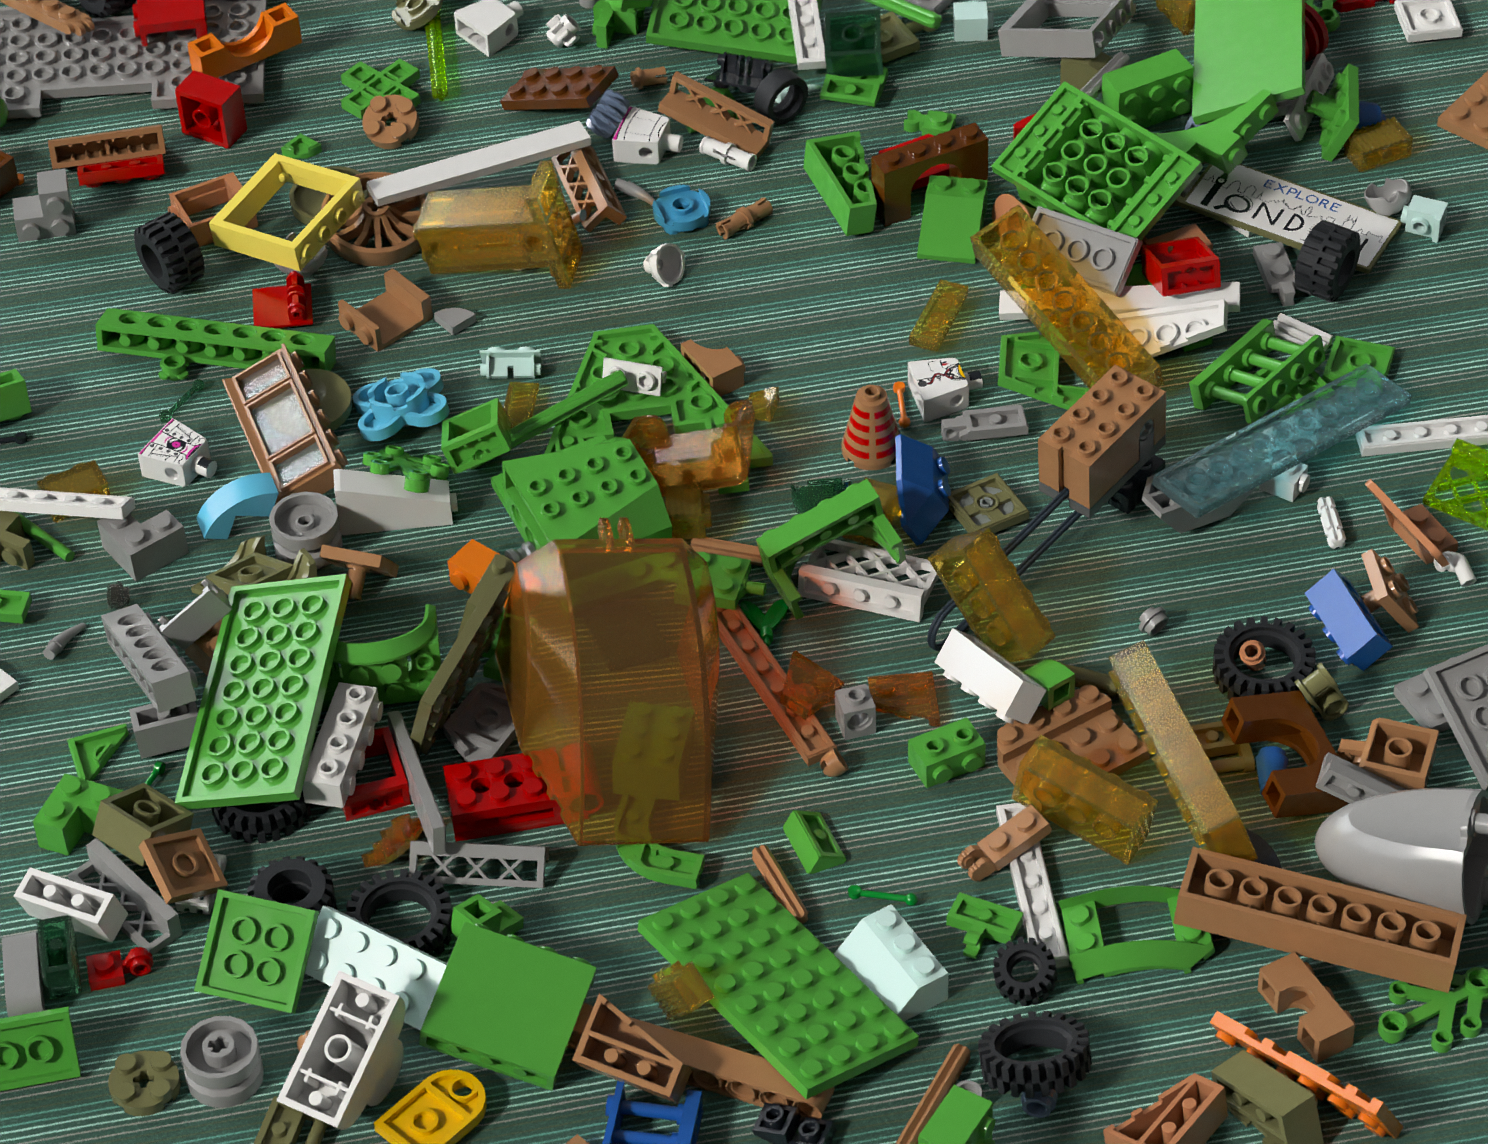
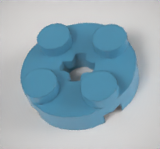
M689 185L671 186L663 189L659 193V198L653 201L654 219L660 226L664 227V231L668 234L675 235L680 233V231L703 228L709 223L711 213L710 199L699 188L698 192L690 190Z

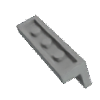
M1329 752L1324 757L1315 786L1348 803L1383 793L1407 790Z
M97 838L86 845L89 861L69 873L68 879L104 892H118L121 894L120 903L126 911H139L141 913L140 921H124L120 928L138 947L146 948L153 956L183 935L178 913L170 905L166 904L128 866ZM93 871H96L101 876L100 883H85L82 880ZM145 930H159L163 934L151 943L143 937Z
M410 841L409 877L412 878L415 870L418 871V855H429L440 865L431 874L435 878V883L544 888L545 863L549 860V847L446 842L445 854L433 856L428 841ZM438 856H449L450 858L443 862ZM457 857H465L474 867L465 877H456L447 867ZM472 858L484 859L479 864H477ZM490 859H499L508 869L498 879H490L481 869ZM505 859L517 861L511 866ZM524 860L537 861V881L523 880L514 869ZM444 870L449 876L437 875ZM475 872H478L483 878H470V877H471ZM511 873L517 880L504 878Z

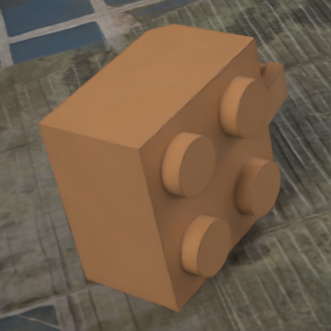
M1379 717L1372 720L1366 741L1341 739L1337 753L1340 758L1407 790L1427 788L1435 760L1439 730Z

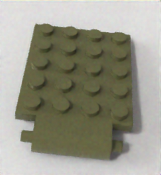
M495 554L468 599L457 639L420 700L410 736L418 757L421 753L428 755L436 740L434 736L438 728L443 729V725L451 715L450 709L453 703L458 704L466 690L465 684L468 678L475 676L481 664L479 660L484 652H489L496 639L494 635L500 625L499 619L504 612V605L509 596V589L515 571L513 562L504 555Z

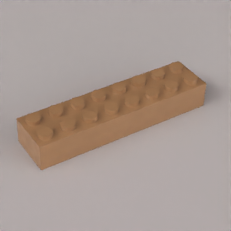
M1193 847L1179 891L1173 923L1288 953L1295 952L1300 956L1449 993L1467 915Z

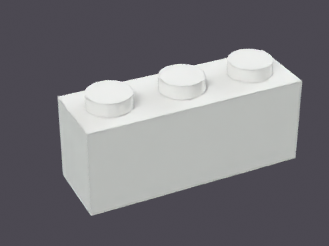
M31 867L14 894L15 899L28 915L113 943L128 916V912L114 894Z

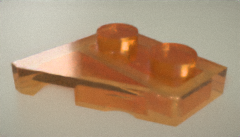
M795 650L789 662L779 703L806 720L834 699L835 690L843 689L845 682Z

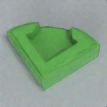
M300 133L281 147L283 156L293 159H304L321 153L322 147L320 143Z

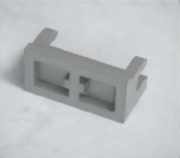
M207 578L201 582L205 587L203 593L174 618L169 620L167 617L161 616L158 619L162 624L159 627L161 633L183 650H186L232 610L225 591Z

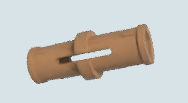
M763 197L750 206L738 208L732 216L716 223V229L720 236L723 235V239H727L738 231L752 228L755 222L773 213L772 205L769 200L766 201V198Z

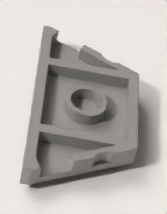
M478 683L443 725L444 735L466 762L500 757L549 697V686L539 684L538 690L520 689L519 684L496 685L494 683Z

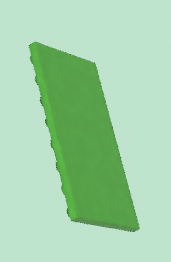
M1305 0L1195 1L1192 118L1195 125L1210 123L1231 113L1247 103L1263 88L1272 93L1275 103L1283 100H1295L1305 94Z

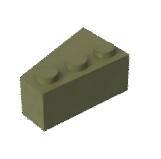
M1245 1050L1240 1051L1211 1070L1213 1082L1225 1087L1227 1109L1246 1128L1253 1124L1265 1136L1262 1139L1263 1144H1324L1317 1110L1318 1100L1310 1089L1303 1088L1292 1081L1285 1073L1278 1072L1267 1065L1264 1060L1254 1057Z

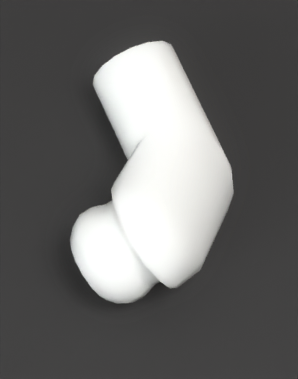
M1451 551L1443 552V556L1450 563L1443 568L1434 559L1436 570L1439 572L1448 570L1449 572L1456 573L1462 587L1470 586L1477 581L1467 558L1463 554Z

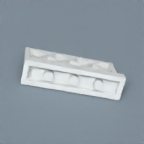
M834 539L814 550L807 564L802 563L799 569L798 591L802 597L920 622L923 617L924 605L942 571V563L906 555V560L899 564L898 567L888 569L885 566L886 564L897 563L886 550ZM827 549L839 553L827 556L824 551ZM864 557L869 560L858 563L854 558ZM846 561L849 564L848 566L841 568H837V566L835 565L837 563ZM877 568L879 572L868 575L865 570ZM924 570L931 573L918 576L915 571ZM907 574L910 579L898 581L895 577Z

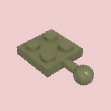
M891 11L845 28L844 36L869 65L877 66L920 50V41L913 33L921 30L931 33L938 29L929 28L917 22L905 25Z

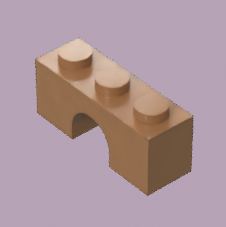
M1295 952L1259 968L1257 990L1277 1014L1290 1008H1299L1308 1012L1299 1017L1297 1039L1316 1063L1353 1045L1356 1025L1352 1015L1339 1006L1335 1001L1332 991L1320 983L1315 977L1312 967L1307 962H1303Z

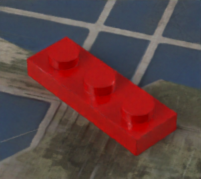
M163 154L78 166L79 186L86 185L89 188L99 187L104 182L114 181L115 183L122 184L131 181L132 178L143 177V179L150 180L165 174Z

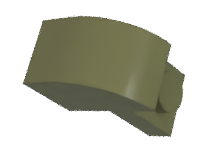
M0 511V563L4 560L10 565H16L29 570L35 563L31 541L24 538L20 514L12 511Z

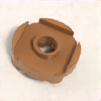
M400 95L374 97L370 101V106L366 109L362 119L365 134L375 146L382 149H395L402 146L401 142L408 138L411 140L416 135L420 124L418 113L412 101ZM394 117L397 122H392L390 126L386 124L389 118Z

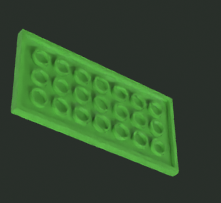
M347 574L231 586L228 601L232 610L223 617L175 804L189 810L300 800L352 584Z
M749 873L638 920L637 931L806 1100L918 1045L919 1036Z

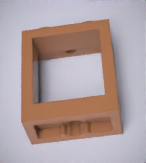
M234 172L170 193L171 206L168 207V212L176 214L189 227L200 247L213 243L209 222L215 216L192 223L188 215L229 202L243 186ZM257 215L245 225L246 228L253 229L258 227Z

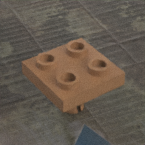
M1373 549L1361 554L1373 590L1360 597L1370 612L1383 607L1408 633L1418 628L1419 625L1415 616L1418 613V608L1413 599L1408 596L1407 591L1410 589V586L1402 573L1396 574L1387 557L1381 558Z

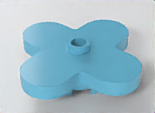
M433 368L400 373L401 378L388 382L385 377L358 389L353 395V402L356 411L363 415L358 421L362 438L367 441H381L393 436L405 425L428 427L443 421L449 415L450 409L445 396L439 394L444 386L440 372Z

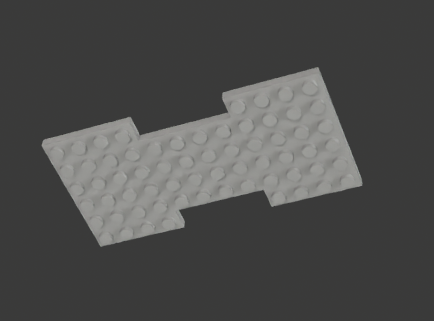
M205 0L208 34L212 33L222 42H235L243 39L255 28L261 12L267 10L268 0ZM0 7V97L8 107L9 115L7 119L41 117L43 99L152 92L151 103L153 109L178 108L175 88L193 71L187 43L197 39L196 29L147 34L148 46L142 47L141 37H135L133 21L136 20H134V16L91 18L95 30L78 36L74 33L67 35L12 7ZM266 59L250 64L218 79L239 85L241 87L243 103L264 102Z

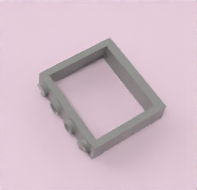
M1026 0L998 30L1001 56L1096 58L1135 14L1136 3H1133V0ZM1048 17H1100L1090 29H1038Z

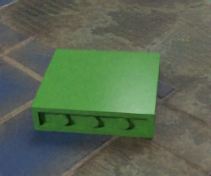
M464 922L420 1030L419 1045L553 1091L564 1054L590 986H593L597 967L592 966L587 960L579 957L569 958L560 955L556 950L548 946L537 947L525 943L522 938L516 935L508 934L505 936L493 932L484 924Z

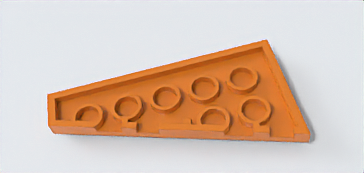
M1219 1011L1211 1019L1210 1024L1218 1031L1215 1036L1230 1047H1234L1238 1043L1246 1048V1051L1254 1057L1261 1058L1276 1066L1275 1070L1285 1073L1292 1081L1296 1078V1082L1304 1088L1310 1089L1318 1100L1323 1101L1327 1097V1101L1335 1106L1334 1109L1347 1118L1353 1120L1354 1116L1357 1115V1119L1365 1124L1364 1127L1375 1135L1383 1138L1385 1134H1388L1396 1139L1403 1129L1402 1124L1382 1101L1374 1097L1370 1099L1360 1089L1349 1083L1343 1086L1340 1084L1341 1081L1331 1073L1291 1051L1287 1053L1266 1037L1261 1041L1258 1039V1035L1251 1029Z

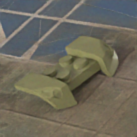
M265 535L241 542L232 559L223 568L207 575L206 578L224 590L225 594L229 595L231 586L317 577V567L315 560L305 548L299 550L294 564L266 556ZM202 581L191 587L192 593L198 595L203 593L205 587L201 584Z

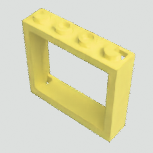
M274 153L209 222L215 246L301 271L365 201L360 178ZM286 182L334 195L293 241L245 227Z

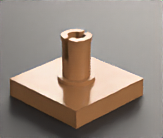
M323 544L321 546L319 557L337 567L348 569L347 575L352 581L349 599H362L366 573L397 578L399 565L382 555Z
M201 828L145 839L139 845V849L166 904L215 894L218 892V889L225 890L228 886Z

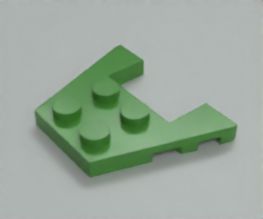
M1083 326L1077 332H1068L1067 328L1056 329L1055 334L1040 335L1039 332L1001 335L997 385L1068 410L1090 388L1058 384L1059 350L1090 354L1092 326Z

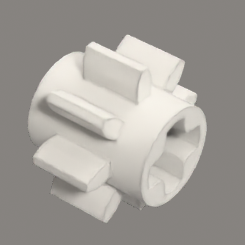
M559 14L555 15L546 23L550 28L546 32L547 37L559 48L564 44L566 47L572 46L580 38L576 34L580 26L568 14H565L563 17Z

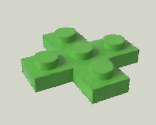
M400 58L381 72L361 61L341 74L342 84L354 90L341 99L342 109L362 120L366 109L370 106V101L376 96L384 97L386 95H400L409 98L414 107L421 103L420 94L408 87L420 79L419 69Z

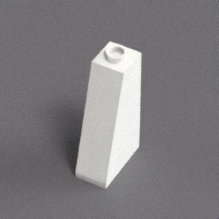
M345 469L333 470L334 492L341 535L453 525L452 512L458 511L456 493H450L449 481L430 479L429 492L415 493L404 489L405 476L378 475L371 472Z

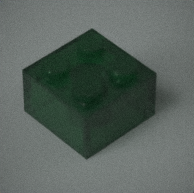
M880 10L824 13L827 74L844 77L883 75V30Z

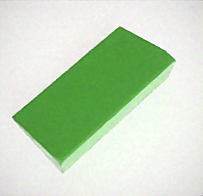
M793 810L783 825V830L806 872L813 874L844 864L846 858L821 813Z

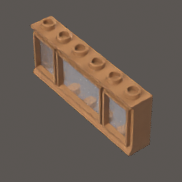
M284 343L281 344V349L232 378L222 379L261 473H271L279 493L276 504L293 493L307 491L324 494L334 488L333 470H346L345 466L349 464L342 450L336 448L340 443L331 428H327L331 424L329 418L322 408H318L322 405L320 398L313 389L310 390L309 388L313 386V382L307 372L301 370L305 366L297 351L291 353Z

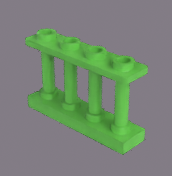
M1263 318L1189 382L1194 408L1205 410L1216 399H1221L1243 406L1246 422L1254 424L1325 361L1322 337L1315 334L1303 345L1276 338L1273 321ZM1272 350L1291 355L1284 362L1266 357ZM1254 366L1273 371L1266 378L1247 373ZM1236 382L1254 387L1248 394L1229 389Z

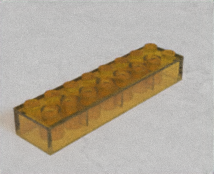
M1019 204L970 237L975 257L1088 388H1091L1114 365L1158 388L1163 385L1161 366Z
M1142 640L1109 656V661L1114 670L1109 671L1108 674L1116 690L1123 689L1118 692V696L1126 711L1133 710L1129 717L1136 731L1139 733L1145 732L1140 737L1147 752L1151 755L1156 753L1152 760L1160 776H1168L1163 781L1171 797L1174 800L1180 798L1179 801L1175 802L1184 821L1186 820L1187 823L1192 821L1187 826L1196 844L1198 843L1199 846L1204 844L1201 849L1249 861L1258 859L1235 806L1145 641Z

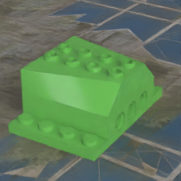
M1065 81L991 166L994 173L1016 186L1022 204L1035 209L1040 206L1137 238L1140 241L1203 168L1199 160Z
M602 434L558 452L502 461L503 473L491 477L493 489L525 542L530 541L536 548L541 562V569L572 621L670 582L658 579L661 566L679 570L684 565L672 546V524L658 483L630 439L614 437L607 440Z

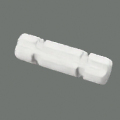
M1330 496L1326 498L1320 497L1317 501V509L1321 516L1320 519L1325 535L1328 537V544L1332 549L1337 547L1343 548L1346 536L1342 529L1338 511L1335 508V501Z

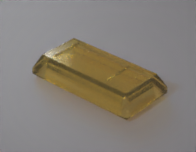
M509 382L503 409L511 423V428L533 416L540 386L539 383Z

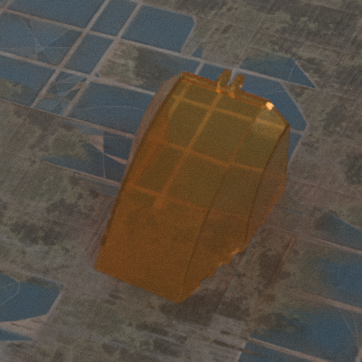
M627 517L619 518L617 524L619 539H614L608 518H599L597 527L599 539H554L516 563L495 654L519 747L524 756L529 755L532 759V769L536 776H542L547 784L546 793L551 800L557 801L561 808L560 816L578 846L708 842L711 824L720 650L716 601L707 561L682 538L634 539Z

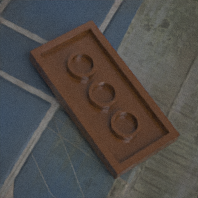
M596 65L593 67L574 66L571 68L552 67L549 69L534 67L522 74L520 80L508 89V93L500 100V103L504 110L590 108L616 80L619 74L615 66L602 67L601 65Z

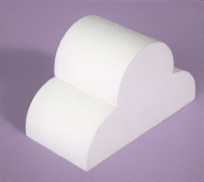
M338 971L276 1101L341 1130L349 1128L356 1122L366 1104L375 1106L382 1102L395 1084L402 1066L404 1048L398 1037L405 1018L406 1009L403 998L347 973Z

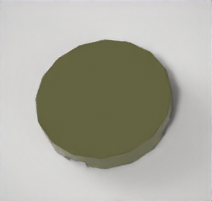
M397 0L395 3L397 7L391 13L392 18L403 30L420 28L437 15L442 7L443 0Z

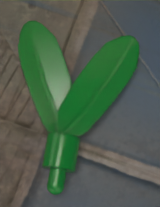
M783 599L775 601L765 615L752 602L742 601L740 604L743 613L760 633V637L766 646L769 647L770 643L773 642V630L776 629L787 615L789 608Z

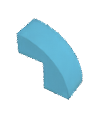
M258 473L238 478L212 494L203 504L196 518L204 539H228L235 516H270L279 494L271 473Z

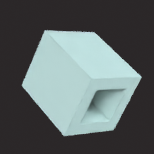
M986 1L953 3L955 42L988 40V29H993V13H987Z

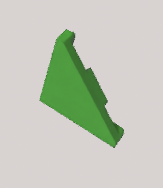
M126 723L67 739L79 778L89 781L95 779L129 735Z

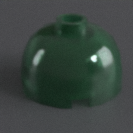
M842 478L807 480V486H800V488L799 482L791 483L793 506L798 514H803L816 507L822 500L832 498L845 491L847 487L852 485V479H847L844 484H842Z

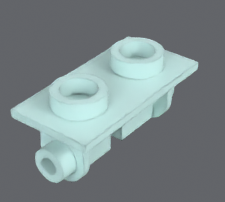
M491 347L488 350H480L482 360L480 374L481 376H486L487 379L508 378V368H514V378H535V375H541L542 357L540 350H535L532 347H520L517 350Z

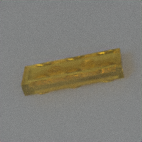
M940 279L909 335V345L937 352L968 296V286Z

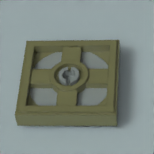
M998 473L951 492V496H948L949 510L975 541L1029 519L1027 507Z

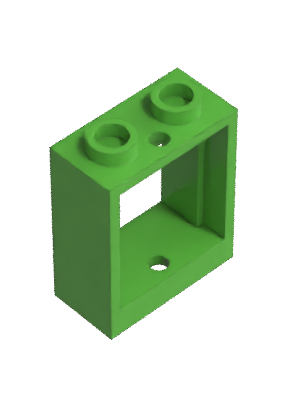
M498 398L442 421L441 450L454 475L511 451V423ZM482 450L483 453L481 455H477L476 451Z

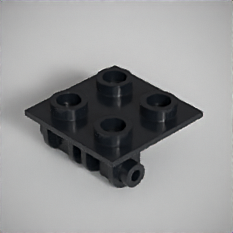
M724 52V54H719L717 58V64L721 65V68L704 78V81L712 82L713 86L717 88L734 86L740 87L739 91L755 93L762 80L773 71V63H769L768 59L748 56L745 64V55L739 56V54Z

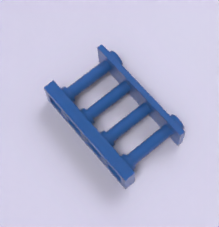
M617 1081L614 1095H608L606 1116H609L602 1144H697L703 1116L702 1091L688 1090L685 1104L679 1103L678 1106L626 1100L625 1083ZM623 1115L676 1121L677 1125H680L678 1133L673 1132L671 1136L621 1130L620 1128Z

